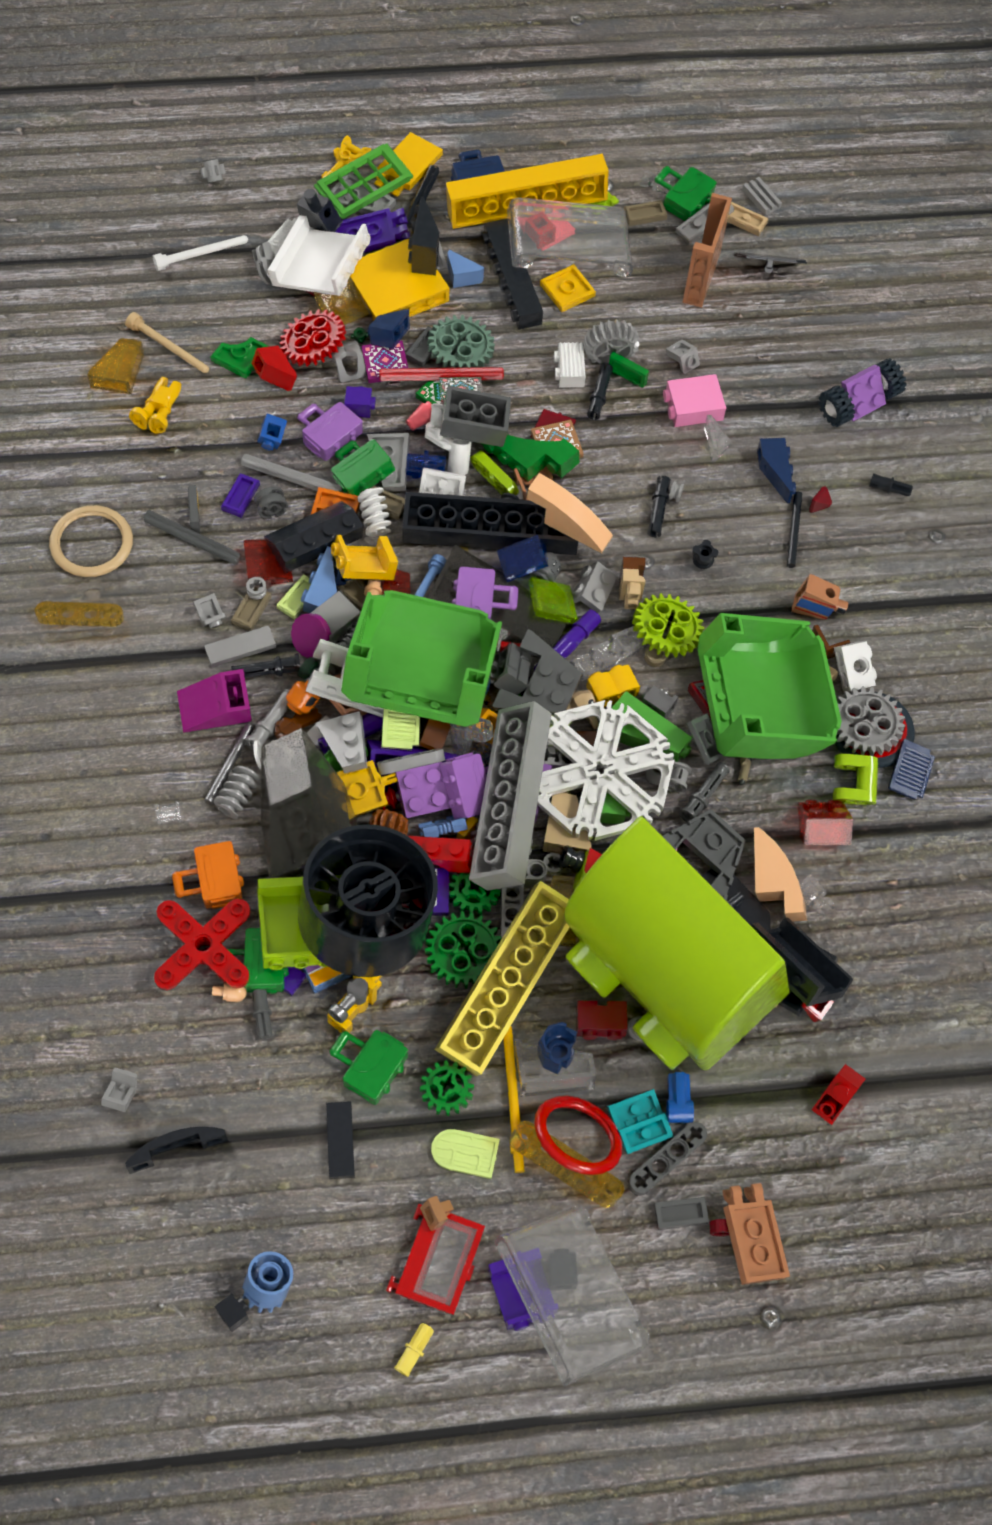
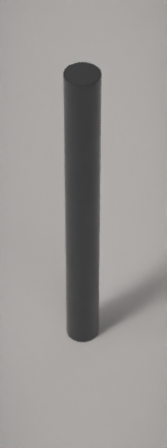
M799 491L794 494L787 558V567L789 568L796 566L803 495Z

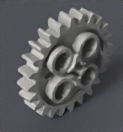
M864 686L861 687L860 692L855 687L852 689L851 694L845 691L843 697L839 696L837 699L842 721L836 734H839L837 742L845 741V749L852 746V753H855L858 749L861 755H864L866 751L869 752L870 756H873L875 751L882 755L884 749L889 752L892 745H897L898 739H901L902 731L905 728L903 724L905 716L900 715L902 708H895L897 700L890 702V694L883 697V690L874 693L873 687L870 688L869 692H866ZM849 713L855 714L856 717L849 715ZM857 732H861L865 734V736H861Z

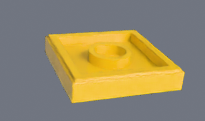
M574 264L540 280V286L561 313L596 296L594 288Z

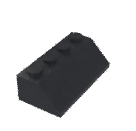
M340 501L264 536V539L286 574L318 559L320 553H325L327 546L331 547L332 543H335L336 535H342L345 545L361 539L364 525L354 509Z

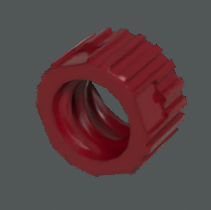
M715 1219L709 1222L711 1236H730L726 1219Z

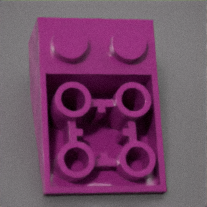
M243 669L220 672L177 691L183 733L252 722Z

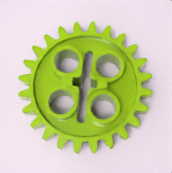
M662 593L659 594L658 599L654 595H651L650 600L644 598L643 603H639L633 615L632 624L635 625L633 631L638 632L636 638H643L642 645L649 644V651L654 648L657 649V655L663 651L666 657L672 653L677 658L679 652L682 656H685L687 651L692 653L694 648L698 647L699 637L704 631V627L701 626L703 620L698 619L700 613L692 612L694 606L687 607V600L681 603L679 602V596L674 600L671 594H668L667 598H664ZM671 612H673L674 616L669 626V631L666 638L663 639L662 636Z

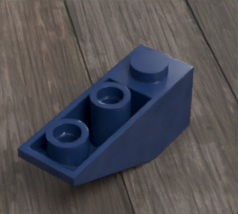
M760 438L757 448L759 469L785 502L790 503L792 495L796 493V483L792 482L793 465L789 464L790 447L786 445L785 438Z

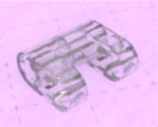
M480 718L479 723L467 727L450 723L452 753L464 755L472 753L473 749H475L473 754H480L483 765H488L492 744L487 741L491 740L494 734L492 722Z

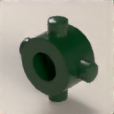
M357 327L354 330V334H351V338H354L360 344L369 336L368 332L360 327Z

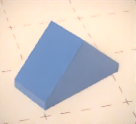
M451 250L447 252V266L453 288L483 282V266Z

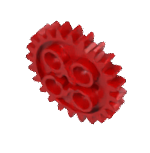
M318 309L315 314L312 311H309L307 316L302 313L301 319L294 318V324L288 323L289 329L283 330L285 335L280 336L282 341L279 342L282 352L292 364L297 362L298 366H301L305 363L306 367H308L313 362L316 366L319 360L324 363L325 357L332 358V352H339L337 347H343L342 341L346 340L345 334L347 332L339 315L335 316L333 311L328 313L327 310L321 313Z

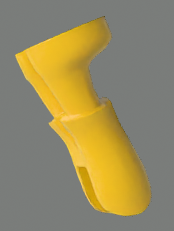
M161 377L155 384L150 397L145 401L146 405L144 408H132L129 413L130 420L143 430H146L149 425V429L153 433L165 432L168 427L166 418L171 413V407L181 392L182 384L174 380L168 388V378Z

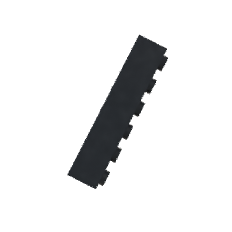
M508 219L484 223V232H481L482 242L487 245V255L489 260L492 259L494 274L499 277L500 290H504L505 303L507 306H510L512 321L516 322L518 330L542 325L543 309Z

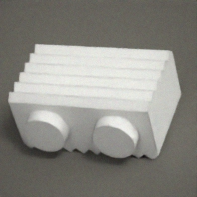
M558 343V351H554V363H558V368H555V380H559V388L584 387L586 376L583 343Z

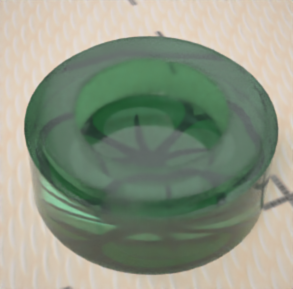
M312 657L306 659L300 667L298 676L304 680L309 678L310 673H313L314 669L318 668V661Z

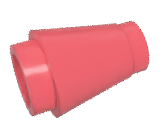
M429 401L426 403L422 402L406 420L411 430L414 431L430 422L432 404Z

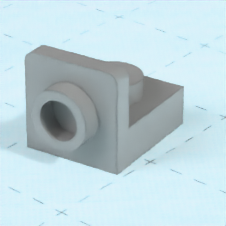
M680 340L666 348L667 356L679 362L682 373L686 374L700 365L697 347Z

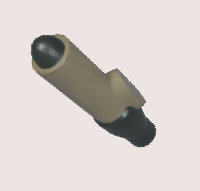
M740 758L741 768L738 777L740 785L747 783L753 758Z

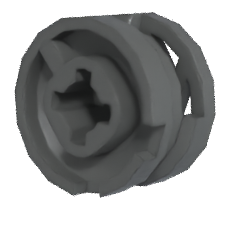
M279 487L264 488L254 497L255 504L258 506V513L265 519H272L271 516L273 515L279 517L286 512L285 508H288L284 492Z

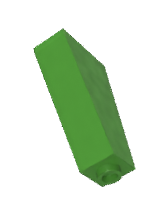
M627 691L612 706L613 710H618L621 703H623V713H626L628 705L668 739L667 742L670 743V748L663 750V753H673V760L675 762H678L681 757L685 759L692 749L690 746L692 737ZM627 724L622 728L620 743L633 748L650 744L649 739L633 725Z

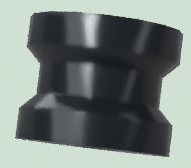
M566 845L560 854L558 867L562 869L569 868L571 872L577 874L584 863L585 852L582 850L575 851L571 846Z

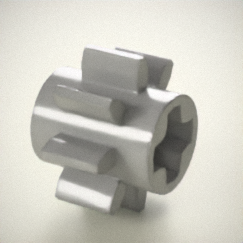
M218 159L203 162L204 168L200 169L202 179L207 178L208 183L223 180L222 174L226 173L224 164H219Z

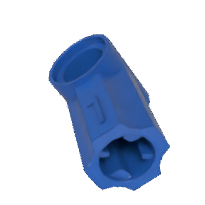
M684 1072L668 1074L667 1120L669 1123H692L694 1121V1104L690 1096V1076Z

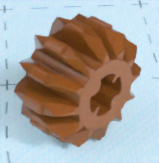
M379 809L373 812L368 823L369 825L392 828L407 835L409 830L408 819L403 817L402 814L389 811L388 809H385V811Z

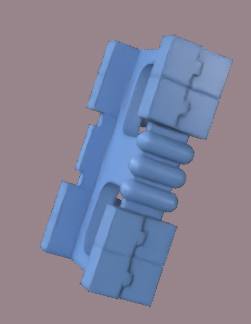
M453 815L447 816L446 820L441 819L434 823L428 821L418 824L420 835H424V837H439V834L451 833L452 830L455 833L468 829L465 818L455 820Z

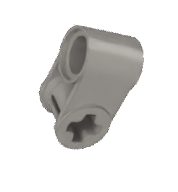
M674 761L668 789L675 792H685L687 790V778L692 772V768L688 764ZM649 769L646 770L645 777L649 783L659 785L661 773Z

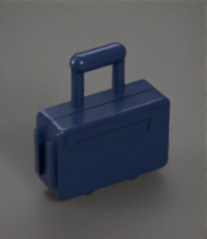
M480 150L465 151L458 155L461 162L452 164L451 181L505 172L498 155L482 158Z

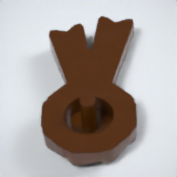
M315 708L308 714L303 713L299 715L295 713L293 718L283 717L275 723L274 736L282 743H294L302 737V728L320 721L322 714L318 713V708Z

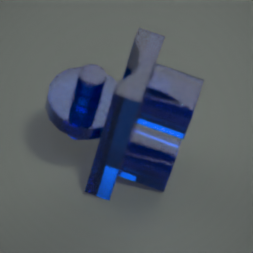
M426 450L424 455L407 454L406 475H410L412 479H419L422 476L423 468L445 471L446 456L429 455V451Z

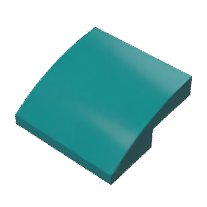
M654 1089L606 1106L611 1120L615 1123L620 1133L622 1146L626 1154L674 1137L666 1114L661 1110Z

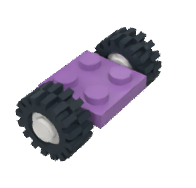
M891 358L885 359L842 381L841 388L837 385L822 392L818 398L820 400L818 404L821 406L820 411L824 413L823 417L827 418L828 423L831 422V426L839 427L850 420L855 421L885 405L886 400L903 393L906 389L907 383L904 382L906 377L902 375L904 371H900L901 366L899 364L896 365V361H892Z

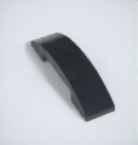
M189 1127L179 1129L145 1144L125 1163L129 1174L153 1167L152 1156L199 1140H201L203 1149L226 1142L228 1139L225 1130L221 1128Z

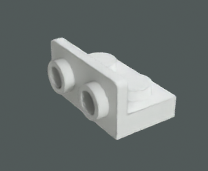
M423 468L419 493L464 496L466 476Z

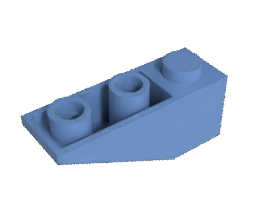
M327 546L325 553H320L317 560L319 567L317 571H312L309 579L310 588L309 590L305 589L302 594L301 602H303L304 612L311 613L337 593L331 547Z

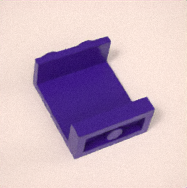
M538 1248L488 1264V1273L507 1330L513 1328L515 1332L528 1328L530 1322L538 1320L539 1323H544L554 1319L553 1315L557 1314L558 1306L553 1303L540 1264L541 1256Z

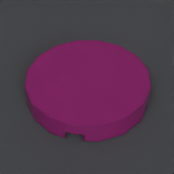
M312 613L302 614L296 618L291 629L294 647L302 656L307 658H314L313 654L320 639L329 641V635H331L326 620L320 615Z

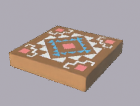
M571 420L531 429L530 433L533 440L561 441L564 438L579 450V459L583 458L584 453Z

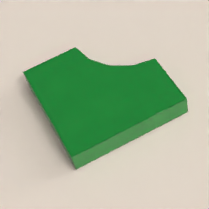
M252 337L240 344L229 345L222 342L210 358L212 362L246 379L254 370L251 363L256 349L268 347V345Z

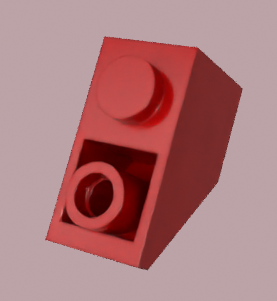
M279 345L257 348L251 364L259 377L282 389L291 391L297 374Z
M845 1064L814 1105L812 1111L832 1125L863 1084L865 1078Z

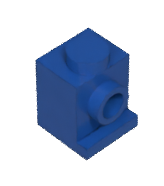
M268 413L266 414L257 440L258 443H261L262 448L266 450L278 449L287 420Z

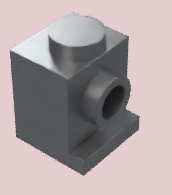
M653 685L651 689L648 687L643 692L641 699L645 705L667 719L676 708L678 696L670 697L665 690L658 689Z

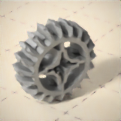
M616 319L615 321L608 320L605 323L600 322V325H593V329H588L587 334L584 335L583 346L587 358L591 359L592 363L598 362L600 365L603 363L607 365V363L609 364V357L613 352L630 360V357L635 356V352L638 351L640 339L636 327H633L631 323H626L625 320L619 322Z

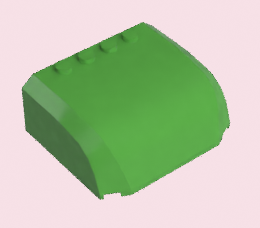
M393 590L384 591L383 595H372L371 592H368L346 655L341 692L353 702L464 727L479 723L502 622L496 623L490 620L488 614L482 610Z
M720 613L700 635L698 655L716 746L723 756L758 759H794L819 752L837 741L836 734L842 721L826 651L820 636H815L809 625L811 623L809 621Z

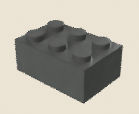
M448 386L443 402L440 436L503 447L509 427L511 397Z

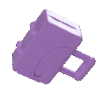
M338 402L326 412L321 410L317 404H311L297 416L298 420L306 425L302 430L304 445L324 461L334 456L335 452L348 442L355 441L363 432L362 419L342 402ZM317 412L320 417L310 423L307 418Z
M460 567L458 579L454 581L453 589L456 592V599L452 600V604L482 610L488 614V618L491 620L492 608L510 610L517 608L519 590L516 586L494 585L495 571L492 569ZM494 590L509 592L508 604L493 602Z
M472 752L446 759V762L440 764V769L454 819H467L480 815L487 778L486 773H488V767L483 766L481 755L473 754Z

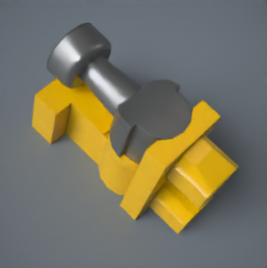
M353 976V981L348 983L347 994L337 1004H333L328 1009L327 1022L340 1033L343 1031L350 1033L353 1030V1023L351 1021L357 1014L363 1013L368 1008V1003L373 1005L377 1000V990L382 986V982L379 979L382 976Z

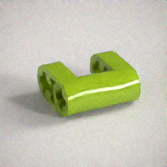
M836 754L834 757V768L857 771L856 789H833V802L875 805L877 798L878 758L865 755Z

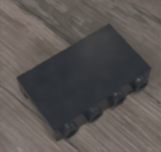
M784 918L778 928L765 930L759 923L751 925L784 959L789 989L803 1003L811 1006L843 997L853 978L789 918Z

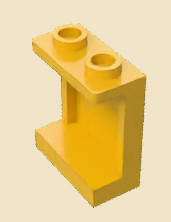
M336 535L335 543L331 545V555L336 560V567L340 570L342 578L394 580L398 560L387 536H379L376 547L347 546L342 535Z

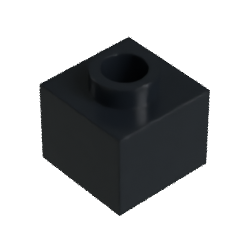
M232 1293L214 1306L231 1332L249 1320L246 1314L249 1310L248 1306L241 1297L236 1299Z

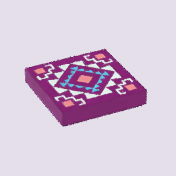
M402 340L399 341L394 349L376 345L362 346L368 384L384 382L379 380V369L408 368Z

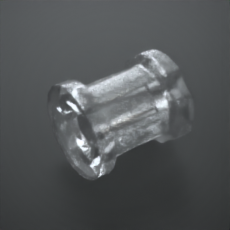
M179 801L163 806L155 804L158 825H162V822L174 820L182 822Z

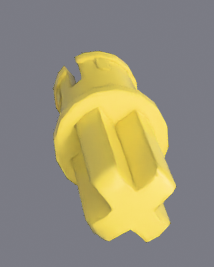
M420 1324L410 1343L405 1344L406 1349L394 1367L395 1370L406 1377H409L419 1357H423L424 1354L422 1352L434 1333V1330L429 1325Z

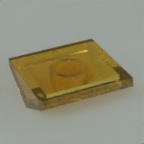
M349 277L346 287L343 288L339 296L314 292L320 312L323 313L324 310H327L328 313H331L333 311L335 316L339 315L344 325L369 315L351 277Z

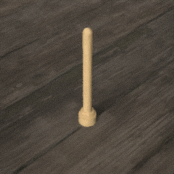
M132 312L127 317L125 325L133 331H142L201 372H209V367L146 325L142 316Z

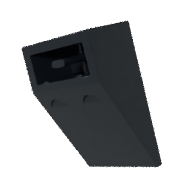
M421 197L420 204L415 206L414 218L417 219L412 222L411 234L414 235L409 238L408 250L412 251H409L408 263L412 264L413 273L436 276L439 261L440 232L424 197Z

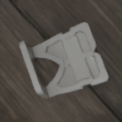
M357 341L342 343L343 347H337L338 353H331V359L336 363L340 382L343 383L366 376L363 354ZM345 356L357 357V372L353 375H348L341 361Z

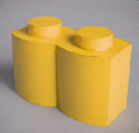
M616 665L609 672L593 673L588 678L586 686L593 693L596 702L605 700L604 708L607 707L609 700L612 701V705L615 704L626 691L635 697L639 694L640 685L629 665Z

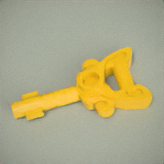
M345 136L341 143V148L337 147L333 150L337 163L328 172L325 171L321 178L370 152L371 148L363 147L361 149L352 144L349 136Z

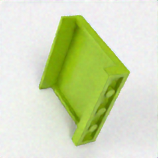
M303 877L258 879L257 897L263 969L280 970L283 967L302 969L314 965L328 967L312 954L300 933L298 909ZM314 903L320 913L329 911V904L316 905Z

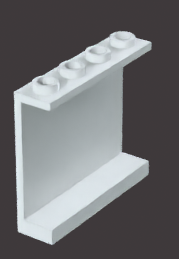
M299 215L268 268L272 286L339 296L343 288L346 287L350 275L354 273L355 266L362 258L366 246L370 244V234L366 224L361 225L356 235L310 229L307 216Z

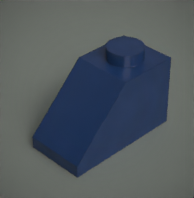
M404 309L377 316L368 327L371 345L394 349L410 329L409 310Z

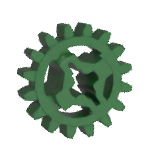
M458 873L459 876H452L453 883H449V890H451L449 898L455 899L453 901L454 907L461 906L460 912L469 910L470 915L471 912L477 911L480 916L483 909L488 912L491 911L490 904L497 905V897H500V890H490V895L487 897V890L469 880L470 873ZM462 883L463 889L461 893H459V886Z
M445 1060L442 1067L436 1062L435 1070L427 1068L426 1073L428 1077L422 1076L421 1082L425 1084L420 1086V1092L425 1093L422 1096V1101H429L427 1106L429 1110L436 1107L437 1115L442 1110H445L446 1116L450 1115V1110H454L456 1114H459V1106L466 1109L468 1107L466 1100H472L473 1094L469 1092L474 1090V1084L469 1083L472 1080V1075L465 1076L466 1067L460 1070L457 1069V1062L449 1066L448 1061ZM456 1077H458L461 1080L464 1088H462V1085L457 1083ZM451 1080V1089L449 1088L443 1096V1088H445ZM430 1088L437 1093L438 1099L433 1097ZM453 1099H456V1101H454V1102L447 1103V1102H449V1101H451V1100H453Z

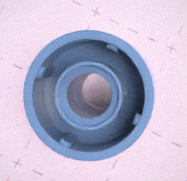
M263 1252L253 1258L249 1264L242 1286L244 1289L243 1299L250 1301L249 1308L255 1305L258 1307V1313H261L263 1308H267L268 1312L271 1313L274 1307L280 1308L293 1280V1268L289 1260L277 1252Z

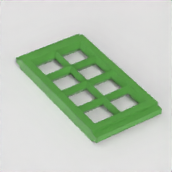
M386 143L320 179L314 184V188L320 195L331 200L341 219H345L408 183L413 178V174ZM382 155L389 164L378 170L372 160ZM368 163L374 173L363 178L357 169ZM393 168L400 177L388 182L382 173ZM354 172L360 181L349 187L342 177ZM378 176L385 185L374 191L367 182ZM339 180L345 189L334 195L328 185ZM364 185L370 194L359 199L352 190ZM349 193L356 202L345 208L338 198Z

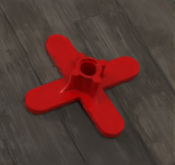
M234 899L230 901L204 926L200 925L175 901L167 900L160 903L156 911L159 921L184 945L156 970L154 980L158 988L162 990L173 989L199 964L207 965L232 988H242L248 983L250 976L246 966L222 945L249 918L250 907L245 900ZM203 945L210 946L206 951L198 950Z

